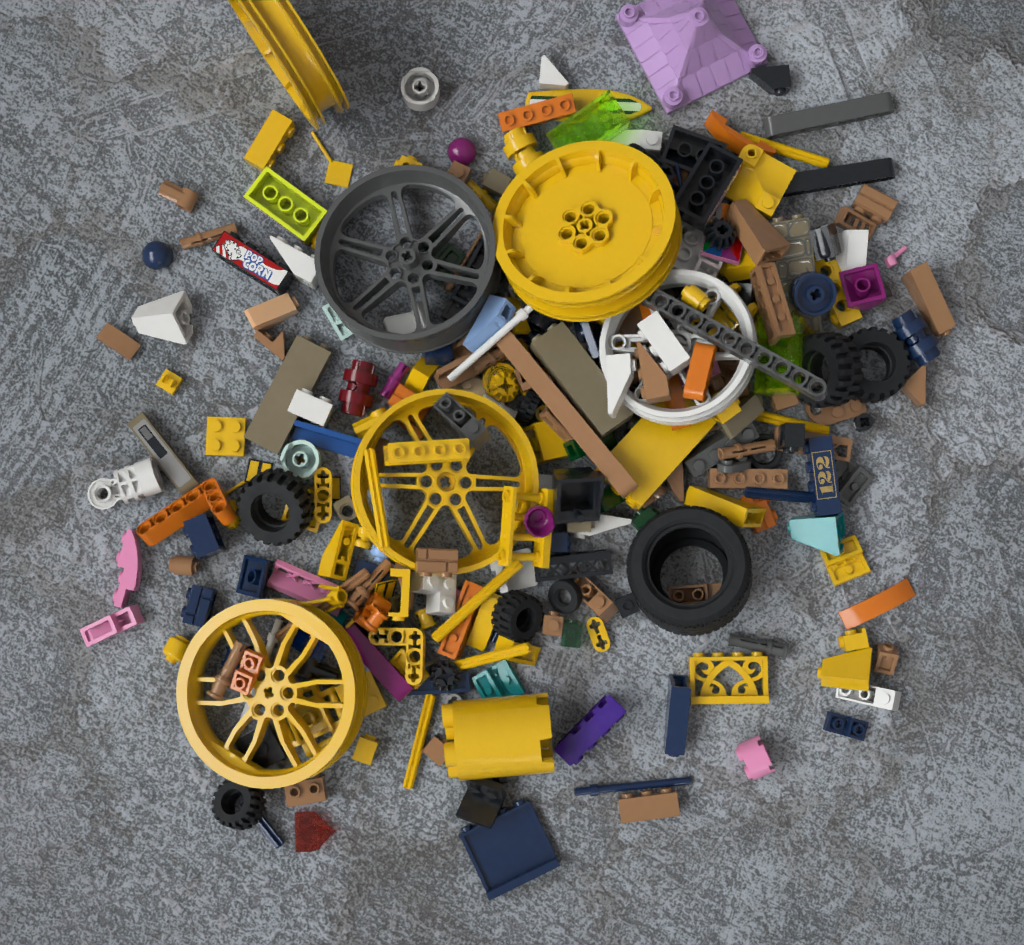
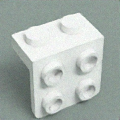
M420 302L417 303L422 328H426L423 303ZM413 309L411 312L388 316L383 320L388 332L410 334L416 329Z
M525 548L512 552L531 553V550L529 548ZM498 559L490 564L491 571H496V575L506 568V566L498 565ZM521 561L523 567L498 589L501 594L509 592V590H519L538 584L535 581L532 561Z

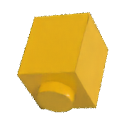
M365 733V736L361 735L352 759L371 765L380 741L376 740V736Z

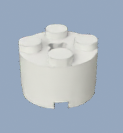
M423 67L413 68L401 80V92L408 108L415 111H427L436 106L440 97V89L437 77L430 70Z

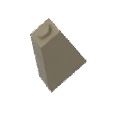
M750 391L749 395L739 397V407L742 411L724 424L716 421L719 430L730 440L765 411L762 406L764 402L758 393L754 394Z

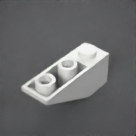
M869 685V691L837 688L835 698L898 711L902 692Z

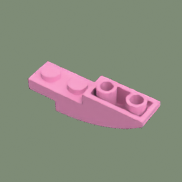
M127 529V532L123 533L121 539L123 546L116 556L117 566L124 568L118 577V582H120L119 588L115 590L113 595V601H115L113 606L126 608L130 590L138 591L141 581L142 553L136 530Z

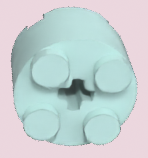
M296 440L287 444L282 450L280 457L284 471L289 470L293 472V476H300L302 480L313 478L317 469L321 468L322 465L320 451L306 440ZM298 457H303L305 459V462H301L300 464V462L297 461Z

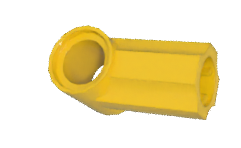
M385 407L370 413V416L352 424L358 438L362 439L374 422L387 411Z

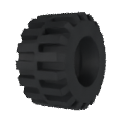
M509 590V593L505 592L503 597L498 598L497 604L493 607L495 608L491 614L493 616V619H491V623L494 624L493 629L497 631V634L514 642H528L530 638L535 637L536 632H539V627L543 623L544 613L542 612L543 606L540 605L541 602L536 597L519 590Z
M229 780L223 781V785L217 787L218 792H214L213 795L215 799L212 800V805H214L212 812L216 814L214 817L216 820H219L221 825L245 830L252 828V825L256 826L258 819L263 818L262 812L266 811L264 804L267 803V800L263 798L265 792L260 788L243 786ZM243 795L242 808L236 813L235 803L239 796Z

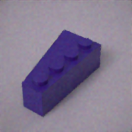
M607 692L553 747V750L569 766L573 763L577 765L584 758L582 754L587 750L591 751L596 746V741L601 736L604 737L611 730L610 727L624 717L626 710Z

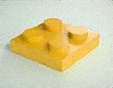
M207 417L205 455L245 457L246 438H244V435L246 433L247 419Z

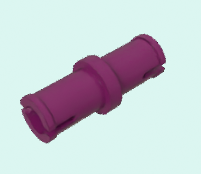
M399 362L392 375L387 377L388 381L379 394L389 400L410 368Z

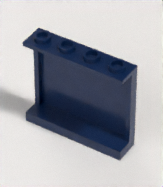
M522 798L514 802L515 806L509 809L507 807L501 808L491 829L477 824L474 826L468 824L461 828L462 832L458 835L486 890L489 901L560 866V862L530 799L525 800Z

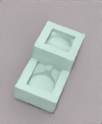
M329 303L322 307L341 341L353 334L339 319Z

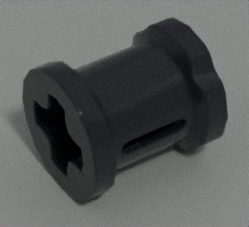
M867 413L860 414L853 419V428L857 432L869 430L873 426V418ZM862 419L865 420V422H864L865 426H863V427L860 425V424H861V421H860V420H862Z

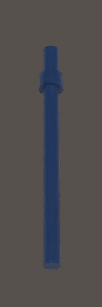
M691 777L600 786L590 784L589 787L574 788L575 796H598L600 793L691 784Z

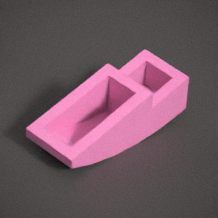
M135 604L79 630L86 646L89 647L145 622L138 604Z

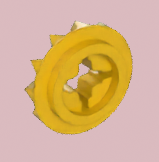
M506 372L495 374L489 385L492 396L497 401L504 403L514 400L519 393L518 387L520 386L516 381L517 378L513 377L511 373ZM504 382L506 385L511 386L510 388L506 389V392L505 389L498 388L499 386L503 385Z

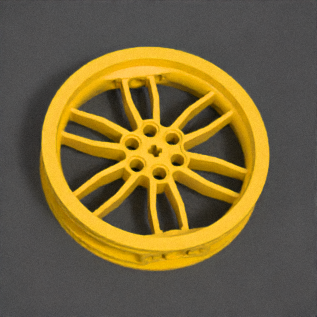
M275 598L250 600L233 605L212 617L202 626L188 645L181 661L177 677L176 701L179 719L186 738L196 754L207 766L234 783L252 788L273 789L293 785L328 769L345 754L355 740L362 725L367 704V678L361 655L354 641L341 624L332 616L313 605L304 606L298 603L302 601ZM280 615L293 623L281 643L273 666L271 665L264 641L252 622L254 617ZM243 622L253 642L255 652L266 656L261 668L266 674L265 679L263 680L259 673L253 686L256 690L255 696H252L250 692L248 696L240 693V697L229 700H204L203 682H215V676H204L210 655L223 636H225L232 650L237 640L232 632V628ZM300 628L310 634L311 639L301 655L289 666L286 664L290 647ZM319 639L328 644L337 659L342 679L321 678L297 682L295 674L311 656ZM280 670L284 672L283 680L279 677ZM315 684H342L344 686V703L322 702L303 697V687ZM289 687L294 691L293 697H290L288 694ZM247 702L249 710L233 728L226 743L219 740L210 725L205 705L223 706ZM295 703L315 708L342 709L337 729L323 749L320 750L310 728L294 709ZM261 704L265 707L264 714L260 712ZM279 705L284 707L283 714H280L278 710ZM254 718L258 720L253 740L244 755L242 752L234 749L233 745L243 729ZM270 718L273 720L279 741L293 767L265 769L251 761L263 741ZM287 718L301 733L313 754L312 758L301 763L290 740L285 721Z

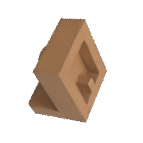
M877 643L878 652L873 665V671L893 676L899 657L897 647L891 643Z

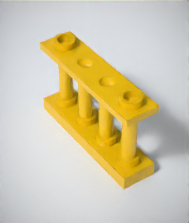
M504 486V491L502 492L503 506L500 546L497 554L498 565L511 567L512 560L532 561V566L549 568L552 532L543 538L534 537L530 533H515L514 524L515 521H524L526 514L515 513L516 501L537 502V505L547 507L553 514V489L539 488L538 494L517 493V487ZM513 540L534 541L533 553L512 552Z

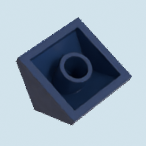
M244 555L236 593L266 599L267 582L271 576L274 561Z

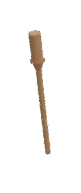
M495 212L491 213V220L493 219ZM480 231L460 266L466 264L482 237V231ZM453 272V274H452V275L461 276V274L454 273V272ZM447 282L444 290L450 293L455 284Z

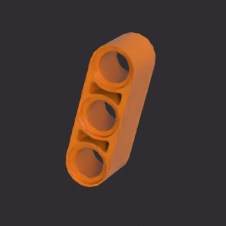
M695 343L684 386L683 398L705 401L716 356V345Z

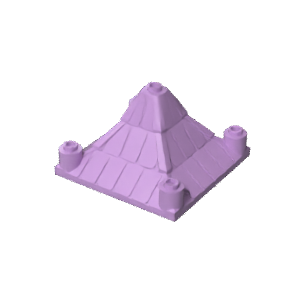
M645 0L635 6L626 4L621 8L620 13L615 15L620 28L667 115L748 75L751 68L764 67L768 64L766 48L761 44H757L734 0Z

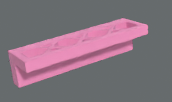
M279 559L275 562L274 571L267 582V587L302 602L324 598L331 591L319 588L316 584L339 585ZM279 568L285 569L288 573L279 570ZM338 608L330 612V614L338 617L342 608Z

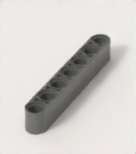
M890 92L770 116L763 119L766 138L771 140L886 116L894 112Z

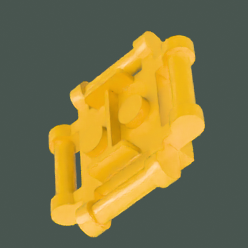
M319 684L303 687V694L312 690L313 696L309 697L311 699L325 702L324 697L328 695L331 702H340L335 693V686L324 691H320ZM293 690L288 692L290 697L294 695ZM301 704L294 705V709L310 728L314 738L329 731L333 736L342 715L341 708H334L339 718L335 722L329 708H315ZM287 718L286 724L294 748L302 745L308 758L312 757L313 754L301 733ZM331 737L317 743L320 750L323 749Z

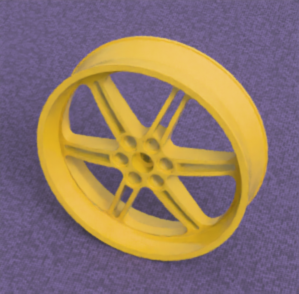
M434 389L411 395L399 401L385 411L369 428L360 442L354 457L350 481L351 497L358 521L371 542L391 560L412 570H415V545L442 506H447L471 546L470 553L458 559L457 574L481 569L496 561L500 546V538L494 544H488L485 541L465 496L470 491L503 492L504 487H476V479L517 482V493L538 494L539 473L536 457L528 437L521 426L506 410L495 402L472 392L457 389ZM447 392L463 407L471 409L476 419H483V425L486 428L493 426L502 433L517 456L520 473L517 477L468 473L466 465L475 451L472 446L470 447V458L459 462L460 469L458 471L451 468V462L440 463L441 467L439 470H434L431 467V463L425 464L426 468L423 473H379V477L415 478V485L380 483L381 488L421 490L425 495L422 505L401 540H394L389 536L390 546L381 548L378 542L375 518L367 501V492L370 487L364 450L375 448L383 432L394 421L403 422L412 440L420 441L408 420V416L413 418L426 441L432 440L420 421L418 413L422 409L432 407ZM423 476H427L430 479L429 487H424L421 484ZM463 477L467 478L470 482L468 488H463L460 485V480ZM446 478L448 487H441L440 479ZM432 494H437L440 497V502L437 505L430 501ZM452 494H456L459 497L457 505H453L450 502ZM517 501L515 513H526L529 508L536 506L537 502ZM426 507L431 508L432 512L409 547L406 548L404 544ZM463 508L481 544L480 549L476 546L457 509ZM515 521L514 532L524 533L526 531L524 521ZM513 540V546H514L518 541Z

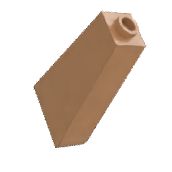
M747 199L732 202L725 218L727 221L731 220V226H736L735 232H737V237L754 264L757 266L782 259L791 244Z
M926 261L901 277V280L927 322L930 331L936 337L941 335L943 338L952 333L951 328L955 327L956 324Z

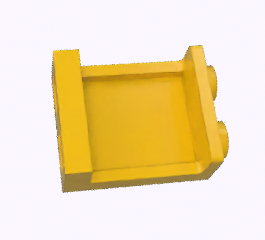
M390 568L391 577H402L400 612H388V616H392L393 621H405V617H409L411 569Z

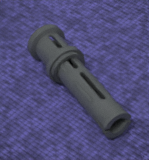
M730 633L728 646L759 651L768 657L773 655L786 660L789 643L773 642L772 639L763 641Z

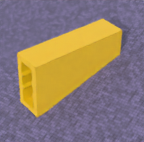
M689 486L685 493V505L701 506L714 510L739 527H761L766 508L701 486Z

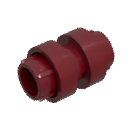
M353 359L351 368H345L342 380L348 382L346 390L340 389L338 401L343 402L342 413L364 417L366 408H372L374 396L369 395L370 387L376 388L379 378L378 375L374 374L375 364Z

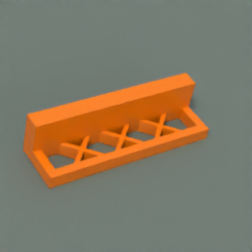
M465 580L455 605V612L484 586ZM480 606L442 639L437 653L454 660L461 659Z

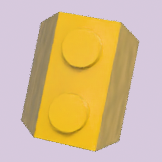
M544 421L533 423L523 428L533 448L537 465L568 458L563 446L566 442Z

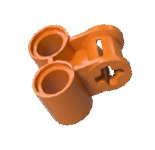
M374 592L366 601L365 607L359 608L355 613L353 621L368 632L373 631L376 633L382 622L388 620L389 616L387 613L390 611L392 603L377 592Z

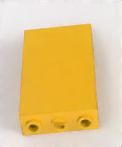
M684 398L687 408L696 406V403L691 399ZM665 402L654 404V406L666 408ZM641 418L611 451L639 486L625 497L626 503L631 508L639 510L717 422L713 418H709L702 422L691 424L689 427L672 431L671 425H663ZM605 477V481H606L610 486H612L611 483H610V482L607 480V478ZM612 486V487H611V490H612L615 494L620 495V494L616 491V489Z

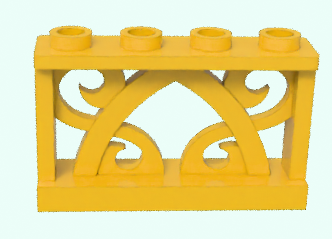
M469 439L388 443L387 446H383L384 466L462 462L470 458Z
M712 652V656H705L704 653H693V656H688L689 681L691 685L690 704H769L768 656H763V652H751V656H743V652H732V656H724V652ZM745 660L742 667L734 661ZM711 661H722V662H720L718 665H716V666L714 667V664H713ZM701 662L708 665L707 670L701 669L707 675L706 678H702L696 673V666ZM751 662H757L761 668L760 673L751 678L749 674H752L755 668L750 670L748 665ZM728 666L744 679L738 681L733 686L731 695L726 694V690L721 683L713 680L720 671ZM695 678L703 682L699 695H695ZM762 678V695H758L753 682ZM746 683L747 686H743L745 692L739 693L738 687ZM711 684H715L719 687V692L717 694H714L712 692V689L715 687L710 686Z

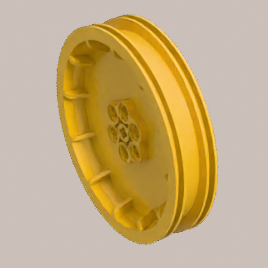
M228 0L240 22L282 86L316 130L319 129L317 120L322 125L326 124L322 113L329 107L333 106L340 114L343 113L342 106L346 110L350 108L348 99L334 72L289 0Z
M611 141L576 142L561 146L538 157L521 170L510 182L498 202L493 218L496 238L495 255L512 289L523 302L537 312L551 318L571 322H589L610 318L628 311L643 302L657 290L669 275L678 257L682 240V222L671 184L663 170L643 152L628 145Z

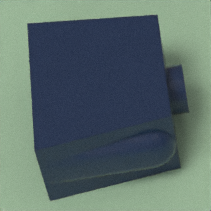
M552 533L550 553H570V533ZM532 541V553L534 551V541Z

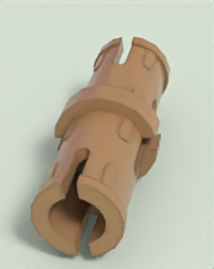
M498 347L491 352L487 351L483 357L475 361L471 366L479 374L487 367L496 365V362L505 357V355Z

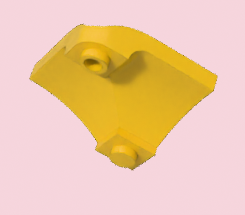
M749 144L742 149L738 156L743 159L742 169L724 198L731 202L747 199L763 217L770 220L797 170L769 156L758 146ZM748 151H752L754 156H749Z

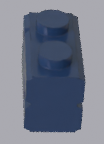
M193 584L192 588L189 587L186 593L188 603L187 606H183L181 611L182 622L202 627L210 620L218 590Z

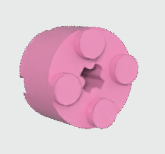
M760 735L737 744L738 748L735 750L739 760H744L746 764L744 771L748 779L753 778L754 781L776 771L774 766L770 768L772 760L763 741L758 742L761 739Z

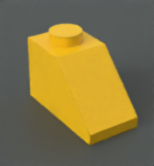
M499 635L494 651L523 643L514 642ZM531 644V653L506 660L535 666L541 648Z

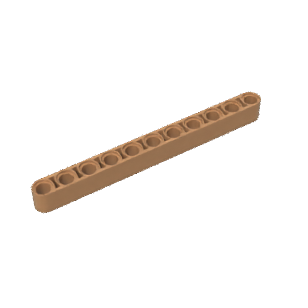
M509 331L496 345L624 499L639 487L514 334Z

